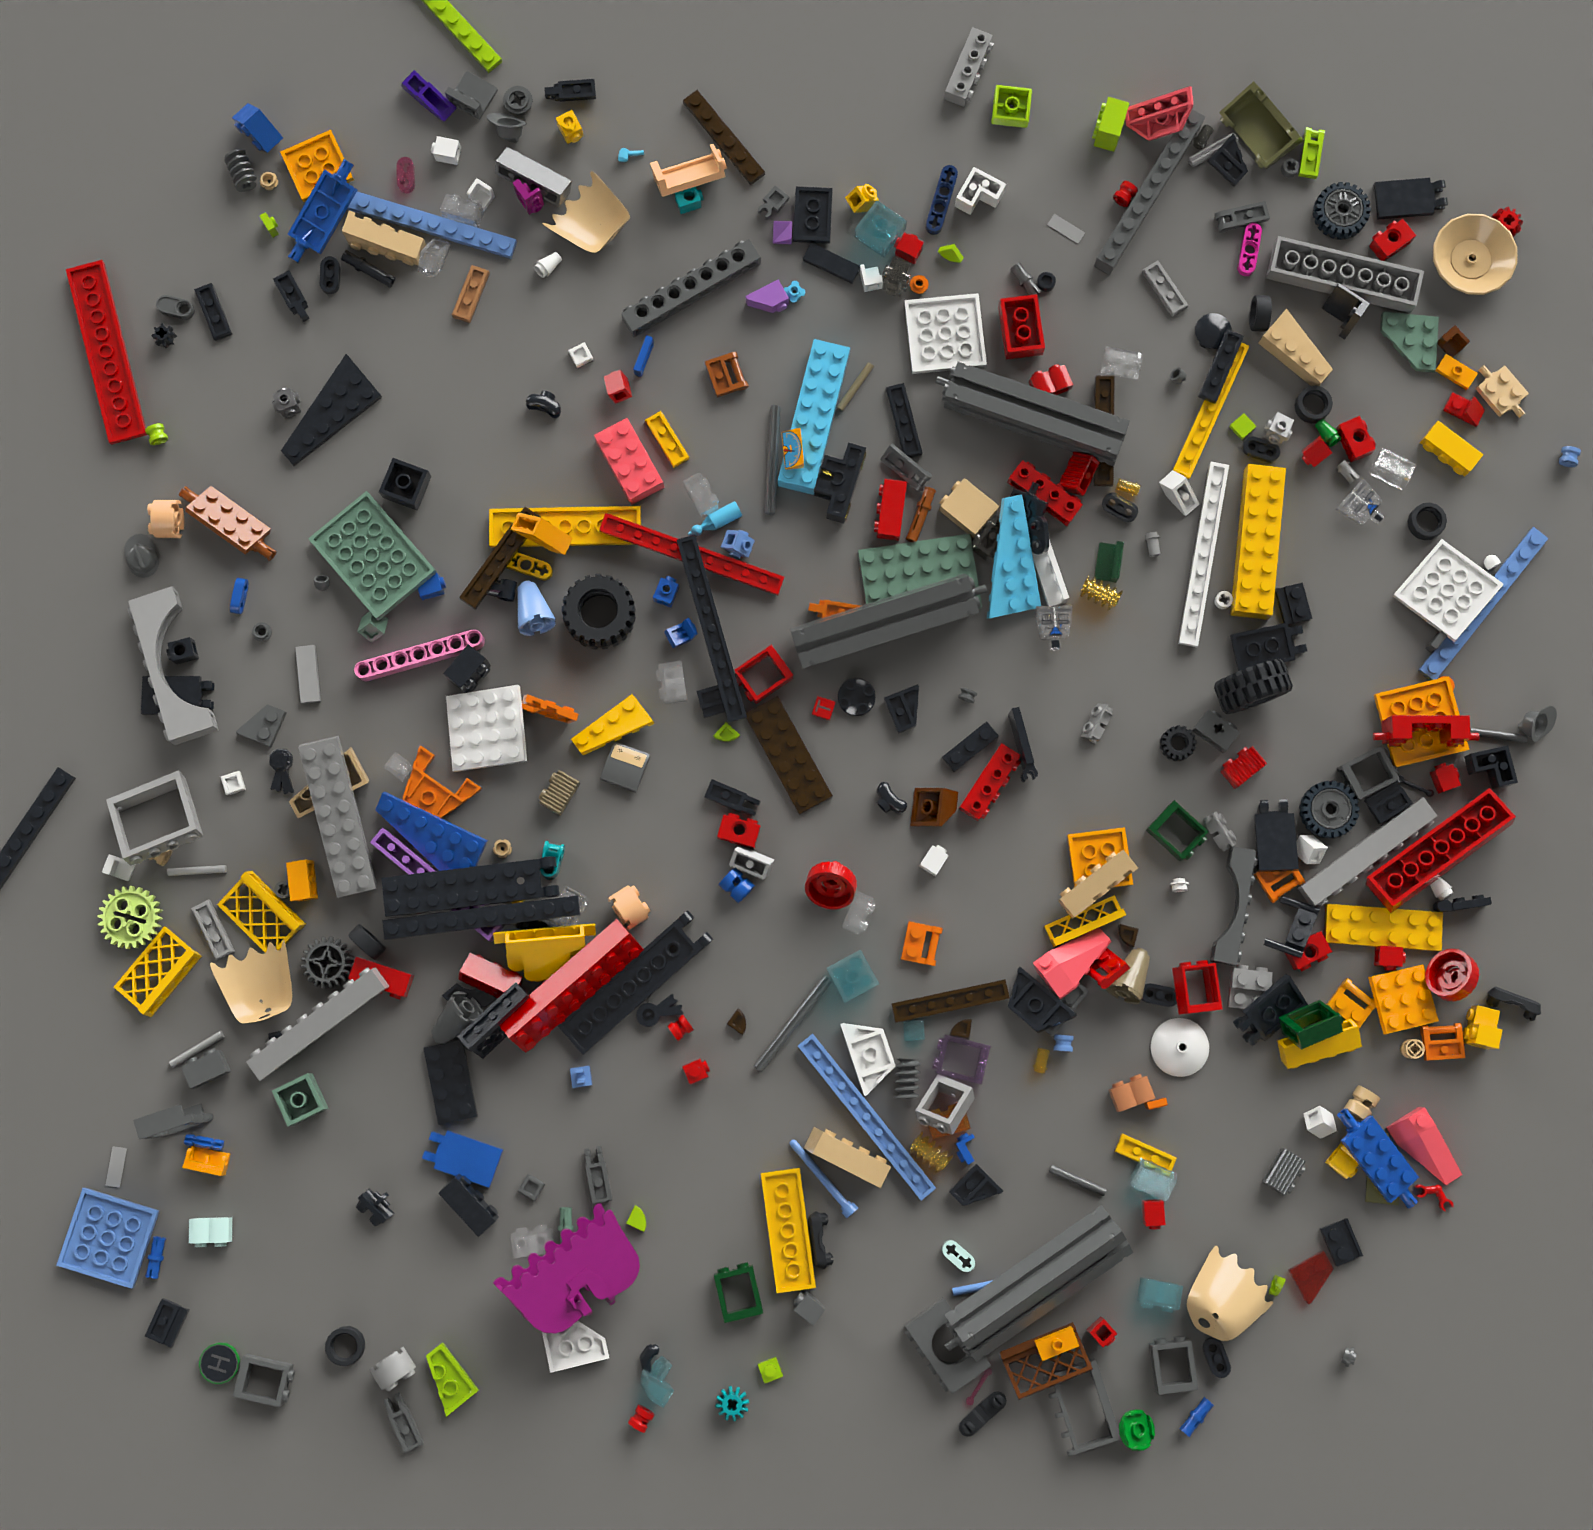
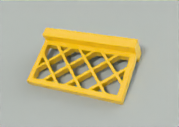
M245 871L241 879L217 904L265 953L267 951V939H276V949L280 951L282 947L280 939H283L286 944L306 925L253 871ZM243 884L249 888V896H240L239 888ZM236 898V910H230L225 903L229 899ZM240 898H249V910H240ZM253 898H259L262 901V909H253ZM267 911H272L276 915V923H267ZM240 912H249V923H243L240 920ZM253 912H262L263 923H253ZM263 925V937H257L254 934L253 926ZM267 925H276V936L267 937ZM280 925H286L291 932L287 936H280Z
M164 926L116 983L114 988L136 1006L143 1015L152 1017L202 956ZM167 933L170 936L171 944L162 946V938ZM182 946L186 949L181 957H175V947ZM171 948V958L162 959V949ZM152 950H158V960L149 961V953ZM171 961V969L169 972L163 973L162 962ZM158 963V973L149 974V964ZM139 965H145V975L136 976V969ZM158 977L159 984L154 988H150V978ZM145 978L146 989L137 990L136 979ZM128 980H132L131 991H125L122 988L123 984ZM146 992L144 1002L142 1004L137 1002V993Z

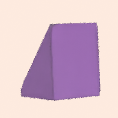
M774 221L773 244H791L792 221Z

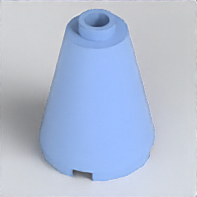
M529 580L523 581L517 588L519 632L528 636L534 635V632L540 631V634L545 633L555 626V617L537 585Z

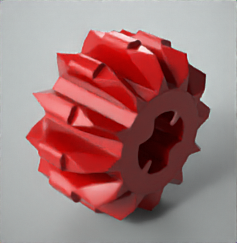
M1509 206L1504 210L1500 208L1491 218L1500 221L1514 237L1521 231L1520 226L1523 224V221L1519 219L1521 214H1516V209L1510 211Z

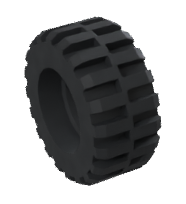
M595 574V577H590V575L584 576V580L580 581L578 579L575 581L576 585L574 587H569L567 596L563 598L562 614L564 624L572 638L579 641L585 647L590 646L591 649L596 650L597 647H602V649H608L610 645L615 647L620 640L624 641L627 638L628 632L631 633L633 629L632 625L636 619V609L632 595L620 580H615L610 575H606V577L601 574ZM595 596L609 597L617 607L615 619L609 625L602 628L588 626L581 616V609L585 602Z
M1274 659L1248 667L1220 679L1215 683L1214 690L1222 711L1225 714H1231L1283 696L1292 691L1293 684L1285 663L1281 659Z

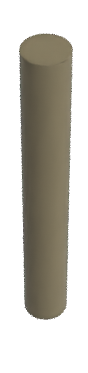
M868 362L840 401L836 407L839 411L843 412L874 367L871 363Z

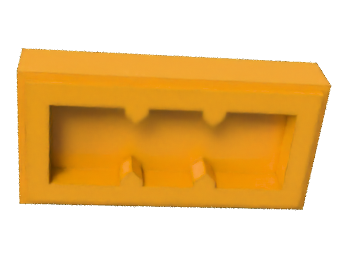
M1447 354L1444 355L1436 368V372L1465 390L1470 387L1478 374Z
M1072 1326L1034 1340L1042 1361L1079 1347Z

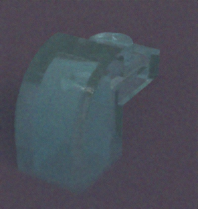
M661 1356L652 1365L651 1372L643 1370L641 1386L651 1401L664 1408L674 1392L671 1385L664 1381L673 1365L668 1359Z

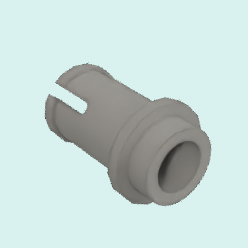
M1344 460L1336 466L1337 472H1340L1349 484H1352L1360 476L1350 467V462Z
M1157 532L1147 533L1145 537L1150 557L1161 555L1158 541L1160 536L1157 535Z

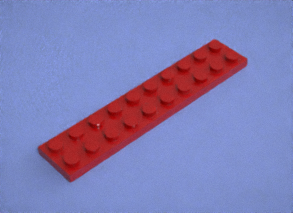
M103 260L66 269L108 441L113 445L146 436V426Z

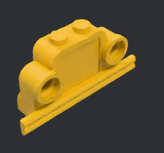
M595 924L503 931L493 932L494 944L505 943L507 964L512 971H522L524 969V976L527 980L540 982L547 980L586 946L585 936L596 935Z

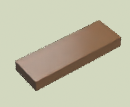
M471 265L453 310V318L468 323L471 322L490 274L488 270Z

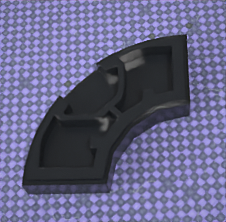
M458 983L442 995L448 1001L454 992L467 993L466 997L469 999L473 997L481 1008L487 1007L497 1000L494 996L482 990L466 989Z

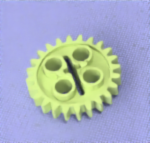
M123 886L122 892L115 889V896L108 894L110 900L102 901L106 905L105 908L99 907L103 914L97 915V917L103 919V921L99 922L98 925L104 926L100 932L103 934L108 933L105 939H112L110 944L115 945L118 943L119 948H123L124 945L126 949H130L131 946L138 948L139 943L145 946V939L152 941L153 939L150 935L158 934L154 930L155 927H161L157 921L163 919L158 916L162 909H156L160 902H153L156 896H149L150 891L145 890L143 892L141 887L135 890L134 886H130L128 891L127 887ZM127 901V908L125 910H122V902ZM142 906H145L146 912L141 916L139 910ZM117 911L137 918L146 920V923L144 924L134 920H129L124 917L117 916L114 914V912ZM120 919L121 926L116 929L114 926L115 922ZM135 925H139L140 927L139 932L137 934L133 933V928Z

